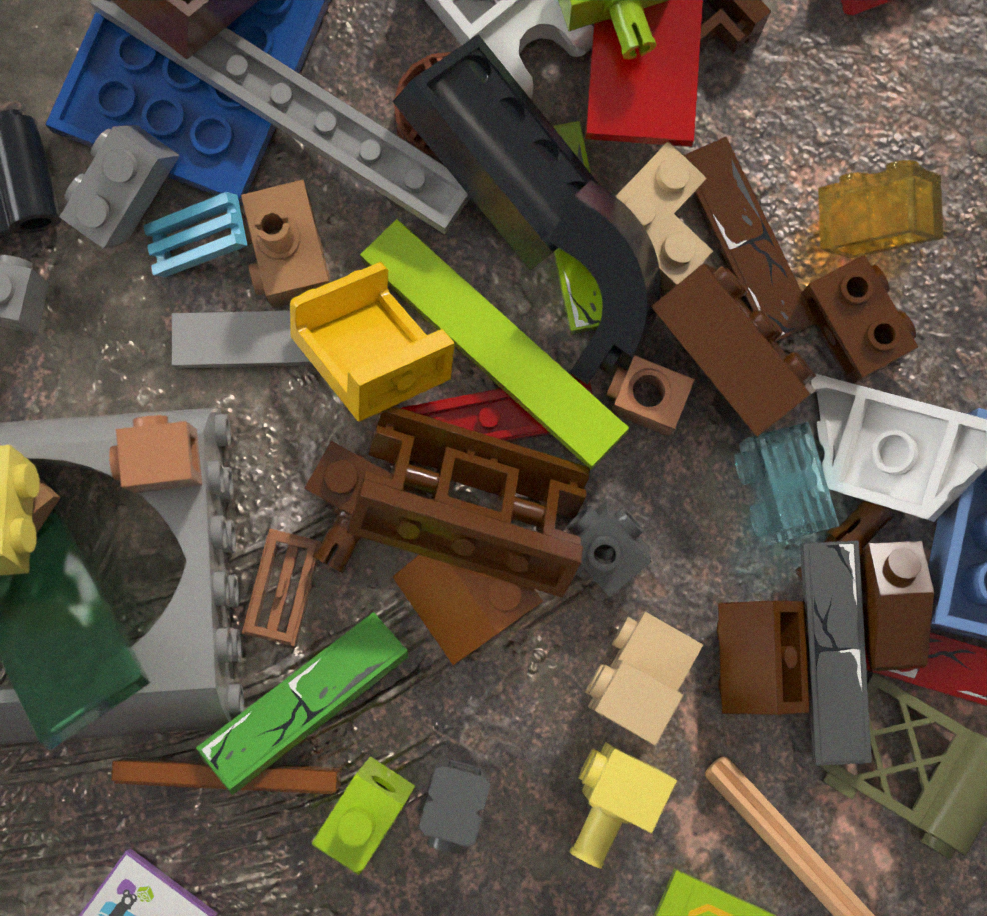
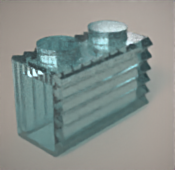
M809 422L762 433L758 437L751 436L739 444L741 453L735 454L736 470L743 485L751 484V491L756 503L749 507L751 522L758 537L766 536L768 546L839 527Z

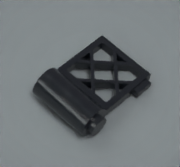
M21 110L1 111L0 238L15 233H37L53 228L61 223L62 219L59 217L61 212L38 122L34 117L25 115Z

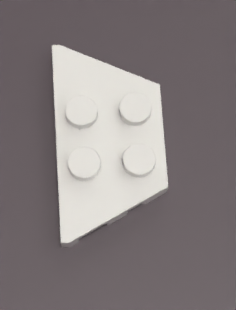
M816 374V377L811 380L812 386L816 390L815 392H817L821 421L817 422L819 443H821L825 452L822 462L825 488L934 522L987 469V419Z

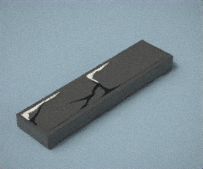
M859 541L800 543L803 601H805L812 763L816 766L872 763Z

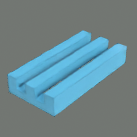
M224 192L144 225L145 235L152 236L153 243L147 246L149 255L156 256L157 263L151 265L153 275L167 277L248 246L238 195ZM227 211V214L222 215L220 217H217L215 219H212L210 221L204 222L202 224H199L197 226H194L192 228H189L187 230L167 237L168 234H171L173 232H176L178 230H181L183 228H186L188 226H191L193 224H196L198 222H201L203 220H206L208 218H211L213 216L219 215ZM225 229H231V234L171 257V250L192 242L201 241Z

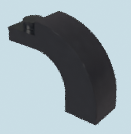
M592 180L574 196L548 240L581 262L593 275L601 293L603 308L600 324L570 371L572 375L585 384L591 381L599 369L608 374L623 351L633 356L653 326L657 313L651 306L661 296L659 262L648 233L634 213L621 200Z

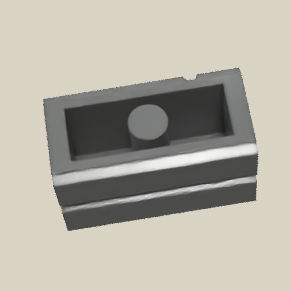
M446 758L438 761L434 769L428 798L419 825V830L423 832V835L429 836L428 846L441 851L460 854L462 846L468 847V845L475 844L482 819V810L485 808L491 785V775L486 772V769Z

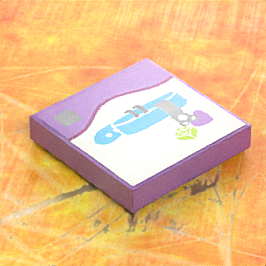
M130 848L125 851L79 916H217L218 913Z

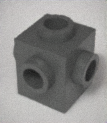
M607 501L596 510L588 506L580 511L567 525L570 534L581 537L580 545L583 546L582 561L576 574L584 581L592 578L609 597L651 563L649 546L639 537L644 533V530L638 521L623 507L616 512Z

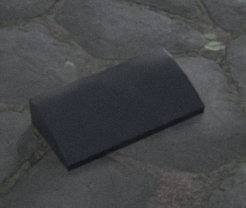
M479 34L413 78L392 101L529 270H532L559 248L548 240L574 196L591 180L600 185Z

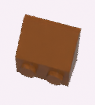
M422 555L415 557L392 576L453 665L543 602L535 589Z

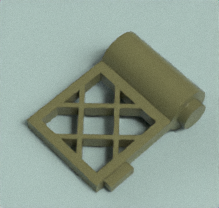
M873 673L867 682L868 705L878 689L897 701L903 724L873 730L869 717L871 754L876 770L854 775L839 765H819L818 767L828 772L822 782L851 800L859 791L913 824L925 833L920 842L943 857L951 860L955 852L967 856L987 820V737L971 731L876 673ZM908 708L925 718L911 721ZM935 723L954 735L943 755L922 759L913 727ZM905 729L914 762L884 768L875 736ZM937 763L931 776L927 779L924 766ZM916 768L922 791L912 809L892 798L886 774ZM878 777L882 791L864 780Z

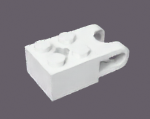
M425 0L461 45L479 34L530 99L533 95L534 86L532 76L525 68L519 56L528 43L537 39H550L564 48L569 55L575 57L582 56L592 49L593 26L588 25L568 31L558 0Z

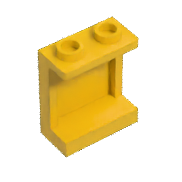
M382 262L354 271L319 288L308 290L290 301L291 338L358 422L451 380L455 343L443 329L429 335L423 332L389 292L388 269Z

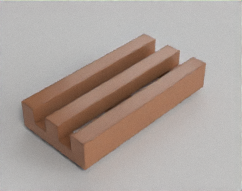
M269 528L241 634L294 647L297 646L319 561L312 556L314 552H317L322 541ZM280 542L288 544L267 628L258 626ZM299 549H308L286 633L279 632Z

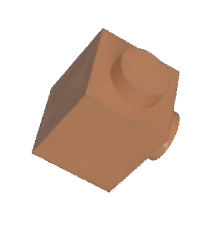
M151 415L133 419V427L116 429L117 445L110 447L109 462L114 480L121 481L122 488L133 493L202 485L197 429L187 421L168 423L167 416Z

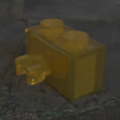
M899 160L888 163L885 166V171L874 174L863 172L848 173L839 177V183L819 187L820 250L851 259L864 254L870 255L944 239L941 175L920 167L917 161Z

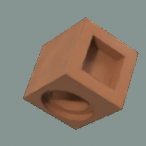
M634 355L628 369L620 366L617 367L606 396L616 399L611 409V412L616 416L669 437L677 426L695 379ZM643 382L654 385L660 393V403L653 407L639 404L634 398L633 387Z

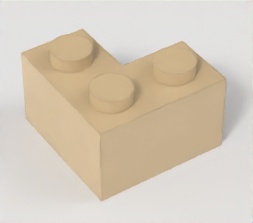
M669 142L615 196L638 218L654 246L661 273L660 299L697 269L713 252L709 246L674 214L707 178Z
M642 612L638 615L636 621L627 616L612 642V645L619 649L610 667L606 664H600L585 693L593 697L588 705L590 709L656 746L683 697V694L678 692L703 644L649 613Z

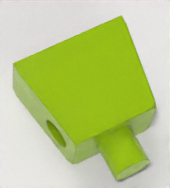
M370 756L356 773L311 844L359 876L403 808L415 785ZM375 782L380 783L381 785H383L384 787H386L389 791L383 789L382 787H380V786H379L378 784H376Z

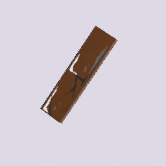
M727 137L683 155L707 178L692 195L727 268L736 276L748 292L742 297L745 305L751 312H754L756 309L759 311L763 310L782 333L775 340L776 342L813 327L817 323Z

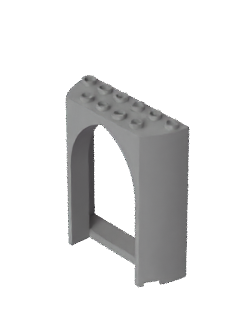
M221 408L0 422V446L11 445L35 466L60 465L78 467L113 477L109 462V450L111 446L117 445L116 429L133 427V419L151 415L167 416L168 423L187 421L197 429L202 485L139 493L167 522L187 560L181 581L161 617L129 650L93 672L53 685L0 690V744L221 729L244 711L242 684H234L233 662L241 661V635L239 629H232L231 607H238L239 587L236 574L229 575L228 553H235L236 530L233 520L226 521L225 499H233L234 484L231 467H224L223 446H230L231 426L228 414H221Z

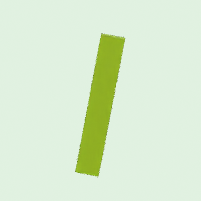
M398 219L360 254L361 261L367 267L382 262L388 269V286L436 330L443 329L453 340L454 346L581 462L589 467L590 470L628 433L629 427Z

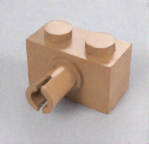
M304 180L241 195L245 213H241L247 245L253 244L257 259L256 263L249 264V272L256 295L265 294L272 308L290 304L294 297L308 290L331 283L310 196Z

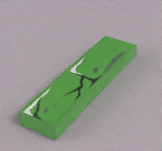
M373 612L197 746L196 749L229 793L234 795L408 658V651Z

